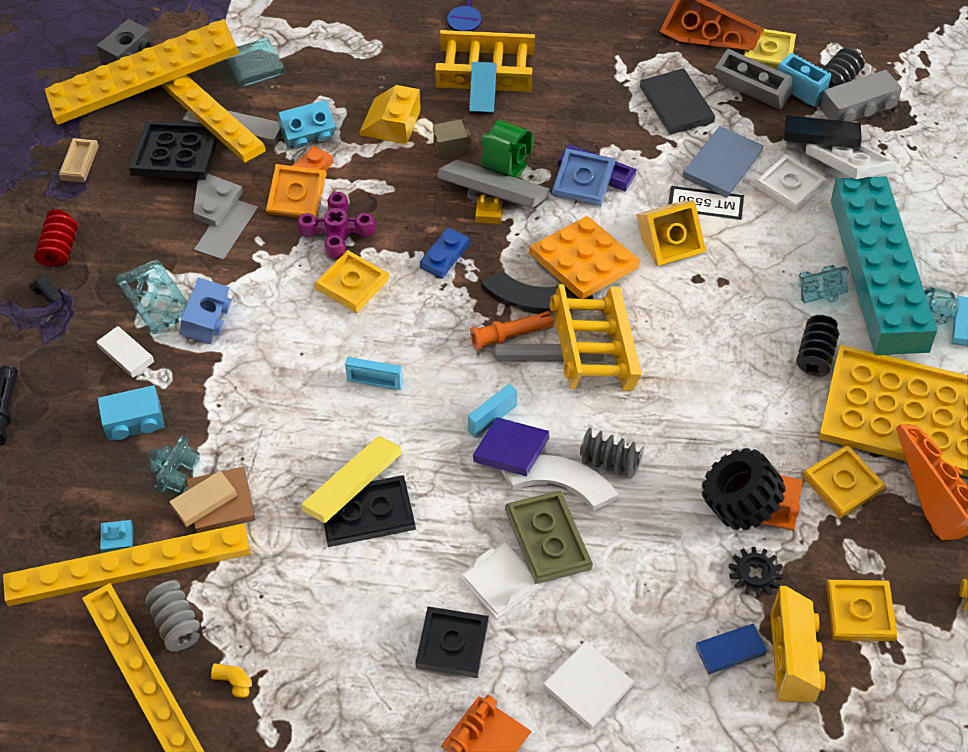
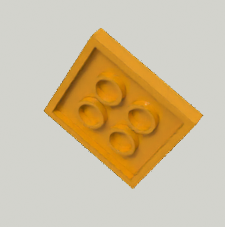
M588 216L530 246L528 253L580 299L587 298L638 269L641 261Z

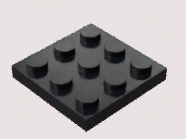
M146 121L129 166L130 175L206 180L219 139L203 124Z

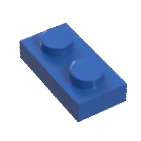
M447 228L421 259L420 269L443 279L470 245V238Z

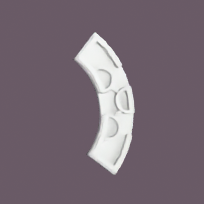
M539 455L527 477L500 469L513 491L532 485H548L549 483L566 487L567 491L582 499L592 511L618 500L619 497L613 486L596 471L579 462L563 457Z

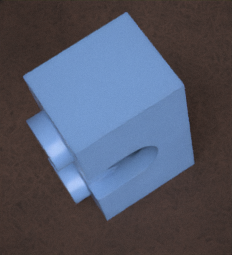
M198 277L181 318L179 335L211 344L214 335L219 336L224 323V320L220 319L222 314H228L232 302V299L228 298L230 287Z

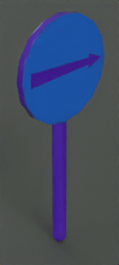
M468 0L466 6H460L450 11L447 18L450 28L455 31H473L480 26L481 14L477 9L471 7L472 0Z

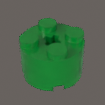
M497 120L490 133L486 132L482 137L481 146L484 147L481 167L506 176L519 177L528 164L524 162L526 154L531 155L533 150V133L526 128Z

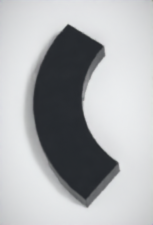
M503 270L481 282V289L496 301L506 306L509 304L522 308L523 312L536 314L551 311L550 298L555 294L558 287L527 285L511 278ZM564 285L567 298L580 299ZM590 295L585 299H593V295Z

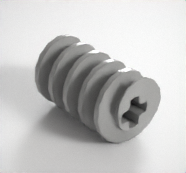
M176 580L167 581L156 586L147 593L145 598V605L150 610L152 619L155 620V626L164 640L165 647L171 652L184 650L192 646L200 637L199 633L196 632L200 624L198 620L194 619L195 614L189 609L190 604L187 600H184L186 596L183 591L179 590L181 586Z

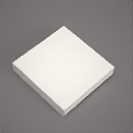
M785 154L755 181L754 187L796 213L825 185L827 179Z
M585 641L544 683L543 688L588 728L592 729L631 689L634 681Z

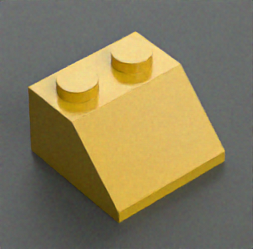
M395 85L374 98L361 127L360 136L407 145L421 111L420 89Z
M683 200L636 214L641 238L657 266L706 252L695 201Z

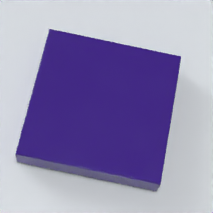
M497 417L475 450L473 461L527 477L550 438L549 431Z

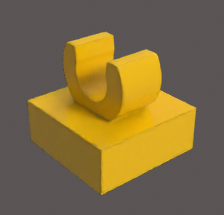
M481 194L477 199L475 222L501 224L503 199L498 197L489 198L485 197V194Z

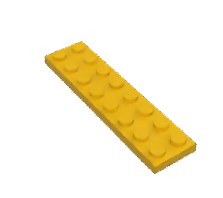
M222 19L197 30H191L174 39H168L156 46L145 48L138 53L122 57L107 65L99 66L84 74H78L66 81L55 83L45 88L53 118L57 125L240 53L225 19Z

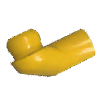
M213 664L212 679L229 681L233 685L232 694L235 697H247L249 695V687L252 686V680L241 667Z

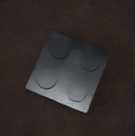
M428 606L415 662L416 668L478 678L489 616Z

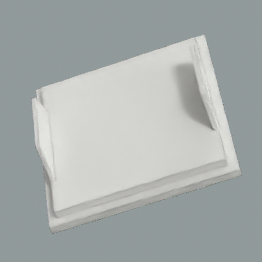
M506 542L495 550L493 548L489 549L478 557L470 568L458 576L496 620L544 585L543 582L535 584L528 566Z

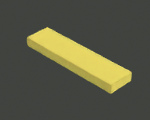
M381 436L376 437L301 504L303 512L326 523L402 454L401 446Z

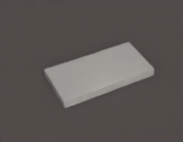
M455 160L441 167L438 172L439 179L530 208L546 199L550 188L506 176L460 160Z

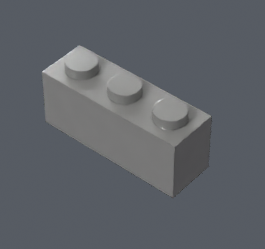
M730 49L726 50L715 67L719 83L779 110L783 108L793 92L791 76Z
M883 70L824 90L819 108L829 120L852 122L897 106L902 87L887 70Z

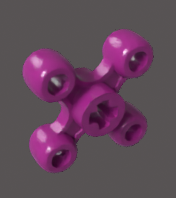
M334 192L328 197L329 210L324 214V218H316L313 214L306 213L301 215L297 221L298 231L303 237L311 238L317 233L326 234L327 239L324 243L325 253L334 260L339 259L345 253L344 241L348 238L349 233H357L361 237H370L376 229L374 217L368 213H361L356 218L347 217L348 199L342 192Z

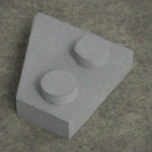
M207 174L206 180H198L193 211L195 220L217 227L237 200L243 195L242 186Z

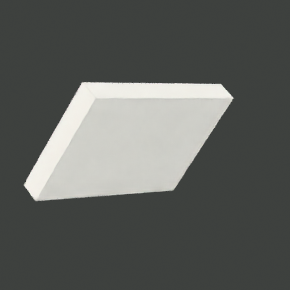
M820 144L806 145V154L854 179L895 171L896 168L894 160L862 144L860 148Z

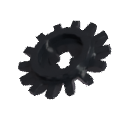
M751 547V553L748 554L743 548L740 550L742 558L735 554L732 558L737 565L729 563L728 568L737 573L729 574L730 579H740L735 584L736 588L743 585L747 586L744 594L748 595L751 588H754L756 597H760L761 588L770 595L772 591L769 586L776 589L780 587V584L774 580L783 579V574L776 573V571L783 567L782 564H773L777 557L773 555L768 558L766 556L768 550L763 548L760 554L756 552V547ZM752 566L754 569L760 567L762 569V578L758 576L750 577L751 570L749 567Z

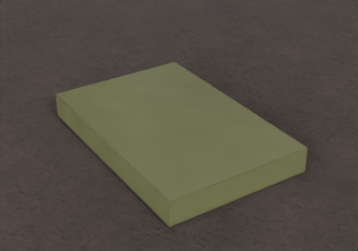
M561 490L506 504V514L535 584L592 569L593 563Z

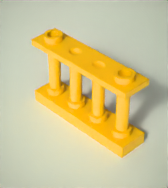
M440 30L441 51H446L445 63H436V88L471 89L472 62L479 61V53L493 54V63H497L495 90L531 92L532 68L526 67V56H534L535 35ZM456 52L470 53L469 65L454 64ZM503 54L517 55L516 67L502 66Z
M559 284L555 294L550 298V310L554 311L564 359L563 374L565 378H568L569 388L576 389L581 376H613L620 379L622 391H633L642 373L621 288L610 287L602 300L570 299L566 296L564 284ZM569 309L601 311L605 314L606 321L572 320ZM574 331L606 332L607 335H610L611 343L576 342ZM579 353L611 354L612 357H615L616 365L581 364Z

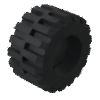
M743 448L741 452L737 449L732 451L730 455H723L719 462H715L711 466V471H707L705 475L706 480L702 482V488L704 489L702 497L705 499V502L724 525L730 526L734 530H739L740 528L742 530H749L751 526L755 528L760 526L764 520L767 522L772 518L771 514L773 512L777 513L780 507L778 505L783 502L785 497L782 493L786 491L783 484L784 480L765 455L755 449L751 451L749 448Z

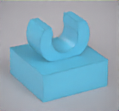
M131 520L101 523L100 550L102 553L133 547V524Z

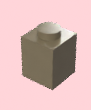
M462 119L433 125V143L439 160L468 154L471 134L469 129L464 128Z

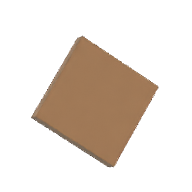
M244 466L221 471L236 490L237 496L194 522L197 533L256 520ZM215 473L187 479L188 490Z

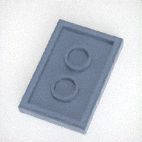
M719 126L684 170L683 178L727 198L762 153L764 145Z

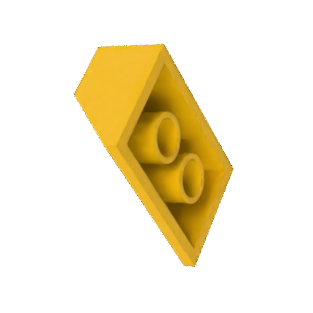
M780 586L770 613L777 701L816 702L820 691L825 690L824 671H819V661L822 660V644L816 641V632L819 631V615L813 611V601L787 586Z

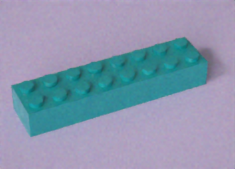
M887 176L860 179L836 178L831 204L874 354L930 353L937 328Z

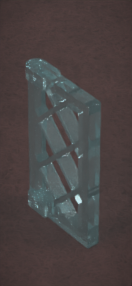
M158 259L131 271L128 270L116 277L117 283L121 286L152 334L159 333L181 321L188 301ZM156 271L160 278L148 277L147 274ZM134 280L139 281L136 289H131L128 285L129 282ZM144 282L157 284L153 293L141 291ZM161 286H166L172 296L158 294ZM138 296L151 298L147 307L141 304L137 298ZM155 300L169 301L166 310L152 308ZM174 302L178 303L182 308L177 312L171 311ZM149 314L161 315L163 317L153 321Z

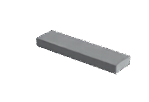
M188 111L183 118V123L202 124ZM228 111L264 144L276 145L282 134L279 122Z

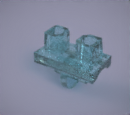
M834 265L824 267L819 273L812 274L809 271L800 273L799 287L801 288L802 302L805 304L824 298L830 303L837 301L839 294L848 292L847 277L849 269L846 266L836 268Z
M181 435L170 455L168 453L171 448L168 445H163L161 450L153 448L148 453V459L152 462L149 469L157 473L161 467L156 476L158 483L155 486V490L161 493L164 492L165 488L179 493L182 491L188 475L177 471L179 465L194 470L201 454L188 446V438Z

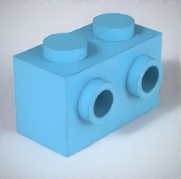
M327 100L279 112L278 122L287 148L292 146L294 148H301L314 140L318 142L327 141L335 133L336 126Z

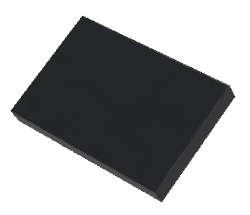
M684 68L640 81L642 91L670 135L715 122L714 113Z
M786 115L784 140L860 148L862 141L861 123Z
M404 475L371 481L324 523L328 547L416 530Z

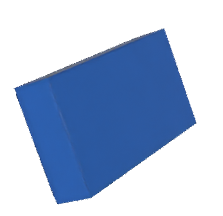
M754 623L697 642L695 647L708 675L764 656L767 652Z

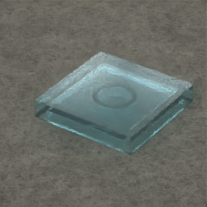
M268 37L238 46L240 54L226 59L240 87L285 73L284 66Z

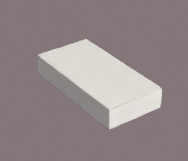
M119 326L97 341L98 347L132 378L154 362L153 356Z

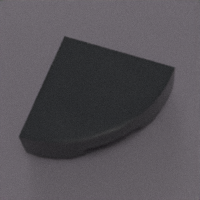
M43 275L29 285V288L37 295L42 292L47 297V301L55 302L61 296Z

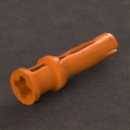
M549 311L510 322L501 323L500 321H493L492 325L481 328L474 326L470 328L471 341L476 351L482 350L483 346L495 343L503 344L506 342V339L553 328V317Z

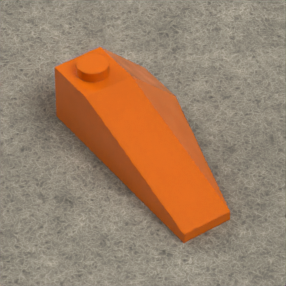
M675 0L660 32L679 42L754 51L765 29L706 0Z
M900 424L896 430L925 517L930 522L932 531L941 540H957L967 536L968 485L959 477L963 472L957 466L953 467L941 458L942 450L918 425Z

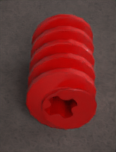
M53 209L47 213L34 253L35 261L41 265L64 266L68 263V256L71 253L78 224L65 211Z

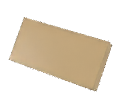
M72 139L59 172L61 181L85 183L99 147L97 140Z
M219 471L169 502L184 525L188 527L235 498L237 493L223 473Z

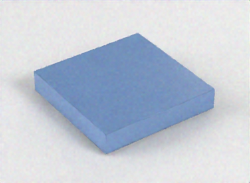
M566 148L552 195L602 206L615 165V159Z

